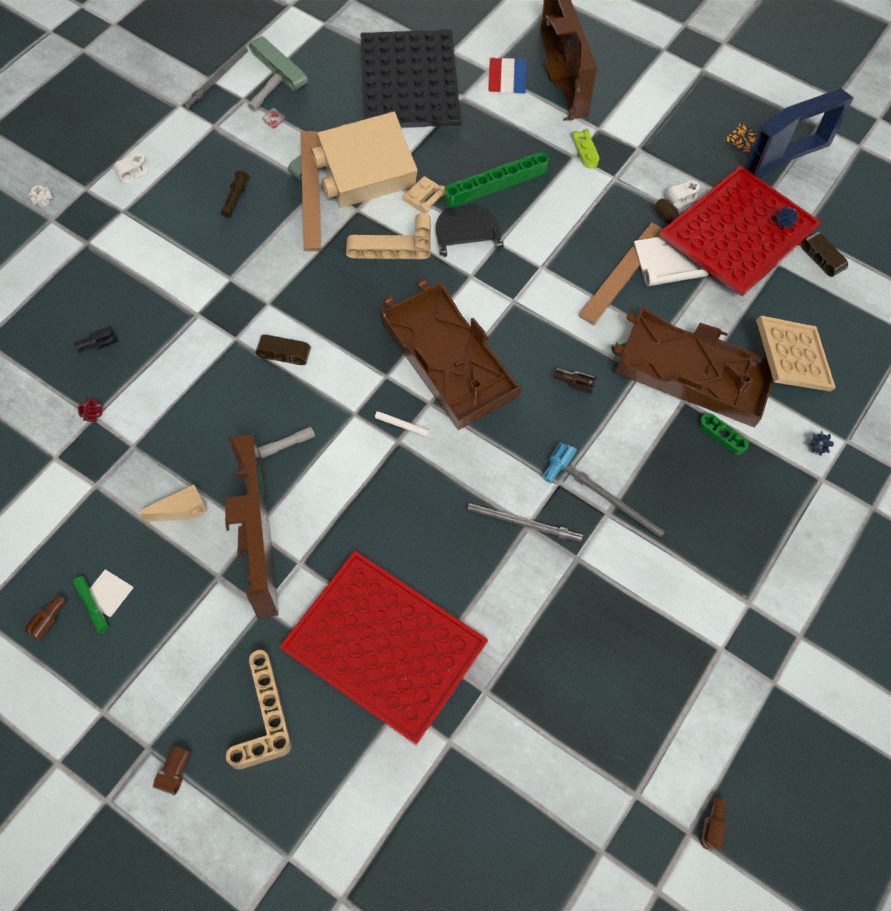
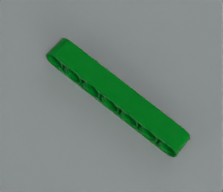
M539 152L449 184L445 187L444 202L449 207H456L544 175L548 169L549 156L544 152Z

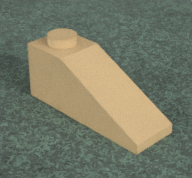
M193 484L139 510V513L145 522L176 521L198 518L207 509Z

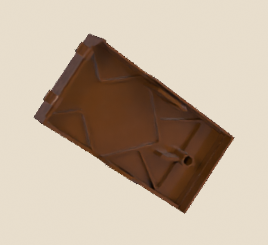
M544 0L540 32L549 62L547 64L544 61V65L551 81H554L555 87L561 88L565 93L569 116L563 118V120L572 121L588 117L597 65L572 1Z

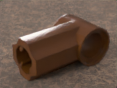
M172 746L163 769H160L155 776L153 788L176 795L182 784V774L191 753L180 747Z

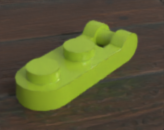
M583 129L582 132L573 131L571 134L572 140L582 164L589 169L596 168L599 163V155L590 137L589 129Z

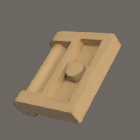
M424 176L403 196V201L421 213H427L429 208L441 196L444 197L445 187L439 186ZM433 192H435L433 196H431L425 203H423Z

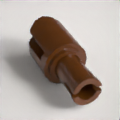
M55 595L45 609L37 611L25 626L24 632L41 641L56 623L55 616L67 602Z
M713 798L710 817L704 820L701 845L705 850H719L723 848L727 830L724 816L728 801L724 799Z

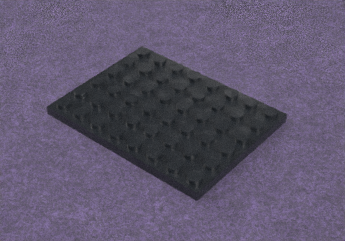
M452 29L361 33L365 119L395 111L401 128L461 125Z

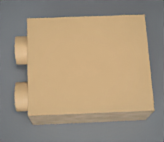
M395 111L317 133L318 147L311 148L312 158L317 169L325 168L328 176L322 178L327 198L335 197L339 208L412 188L415 185L418 170Z

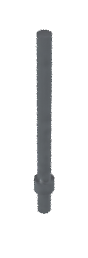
M245 46L242 47L199 90H195L191 94L192 97L185 102V106L190 108L195 102H199L203 95L248 52V49Z
M570 464L565 468V471L575 477L578 483L581 485L585 484L660 538L663 536L664 530L588 478L589 475L583 471H578Z
M470 503L467 511L553 534L563 540L567 538L578 542L582 541V534L568 531V528L553 527Z

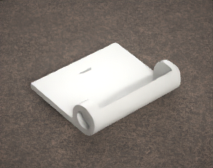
M662 237L634 241L635 250L640 261V268L647 287L709 275L708 271Z

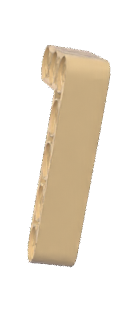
M420 213L415 216V236L350 235L346 240V255L350 258L427 259L431 255V217L426 213Z
M263 650L254 651L250 655L249 662L267 736L229 748L226 753V760L237 770L285 756L292 747L272 664L267 653ZM258 659H265V663L263 665H255ZM264 678H270L268 685H260ZM269 698H274L276 701L273 706H265ZM278 718L281 720L278 727H270L273 719ZM278 740H286V744L283 748H275V744ZM264 746V752L260 756L254 755L256 747ZM236 753H243L242 760L234 763L233 756Z

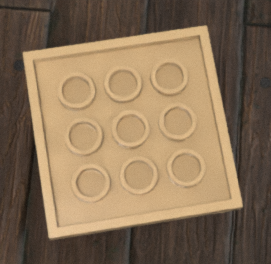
M760 316L756 319L774 382L830 392L836 388L817 327L766 316Z

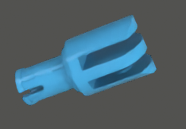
M560 442L549 458V467L541 477L546 482L552 483L559 471L565 470L577 449Z

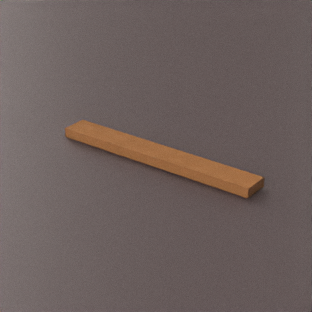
M300 131L304 251H321L319 172L311 154V148L318 147L317 131Z
M651 222L638 240L660 237L663 228ZM634 245L581 311L580 318L595 325L638 270L640 261Z

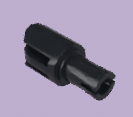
M108 326L91 332L88 338L76 341L74 345L78 353H81L91 348L98 350L119 342L112 327Z

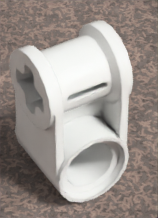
M140 153L133 154L114 164V170L123 183H129L149 172V167L145 164V158Z
M690 180L670 187L665 195L676 208H680L696 201L700 185L698 182Z

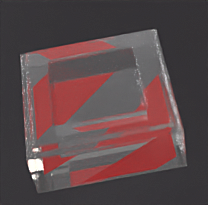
M273 108L262 116V121L275 129L285 121V116Z

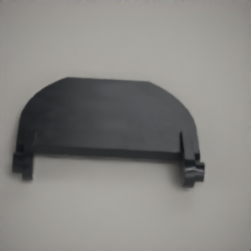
M478 204L448 207L437 219L436 237L438 247H441L439 249L440 256L447 257L446 246L494 240L497 251L504 248L503 241H500L501 234L495 217Z

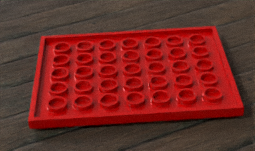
M740 166L664 228L660 233V237L743 297L802 243L803 239L814 232L821 224V221ZM790 206L791 209H796L798 221L794 222L795 226L785 228L784 225L780 226L778 224L777 214L781 213V208Z
M354 551L279 648L417 746L489 640L357 551Z

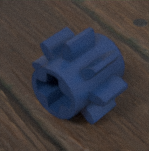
M790 206L781 208V213L777 214L778 224L780 226L784 225L785 228L795 226L794 222L798 221L796 209H791Z
M823 431L817 435L813 433V440L808 441L809 445L813 446L811 452L816 451L820 456L825 452L830 453L829 447L834 446V442L829 441L831 435L828 434L826 436L823 434Z

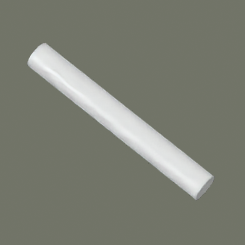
M378 411L375 414V418L426 437L429 435L430 430Z

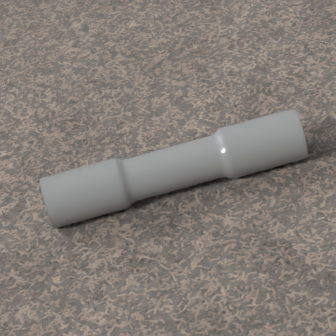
M275 73L258 95L250 101L248 108L251 111L255 112L270 92L282 81L279 74Z
M310 426L291 436L258 448L261 458H265L286 447L315 437V434Z

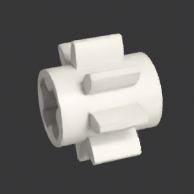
M41 185L34 186L31 193L28 194L33 205L38 204L40 207L47 206L50 202L49 199H52L48 187L44 188Z

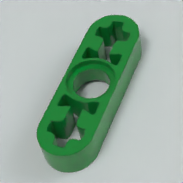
M706 413L701 417L699 427L702 431L736 455L745 453L749 442L744 436L711 413ZM719 431H726L728 433V437H721L719 435Z

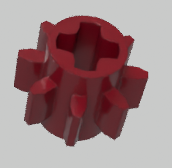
M84 399V403L79 404L78 414L80 417H83V421L96 422V417H101L103 409L102 405L97 403L98 400Z

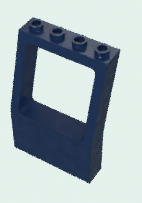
M840 88L788 106L759 127L744 168L760 179L779 164L831 146L854 97ZM824 113L813 135L789 143L798 122Z

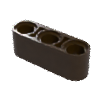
M815 232L803 239L801 243L803 251L829 277H834L848 268L846 258L821 233Z
M264 334L260 336L255 353L264 359L306 365L311 346L303 341Z

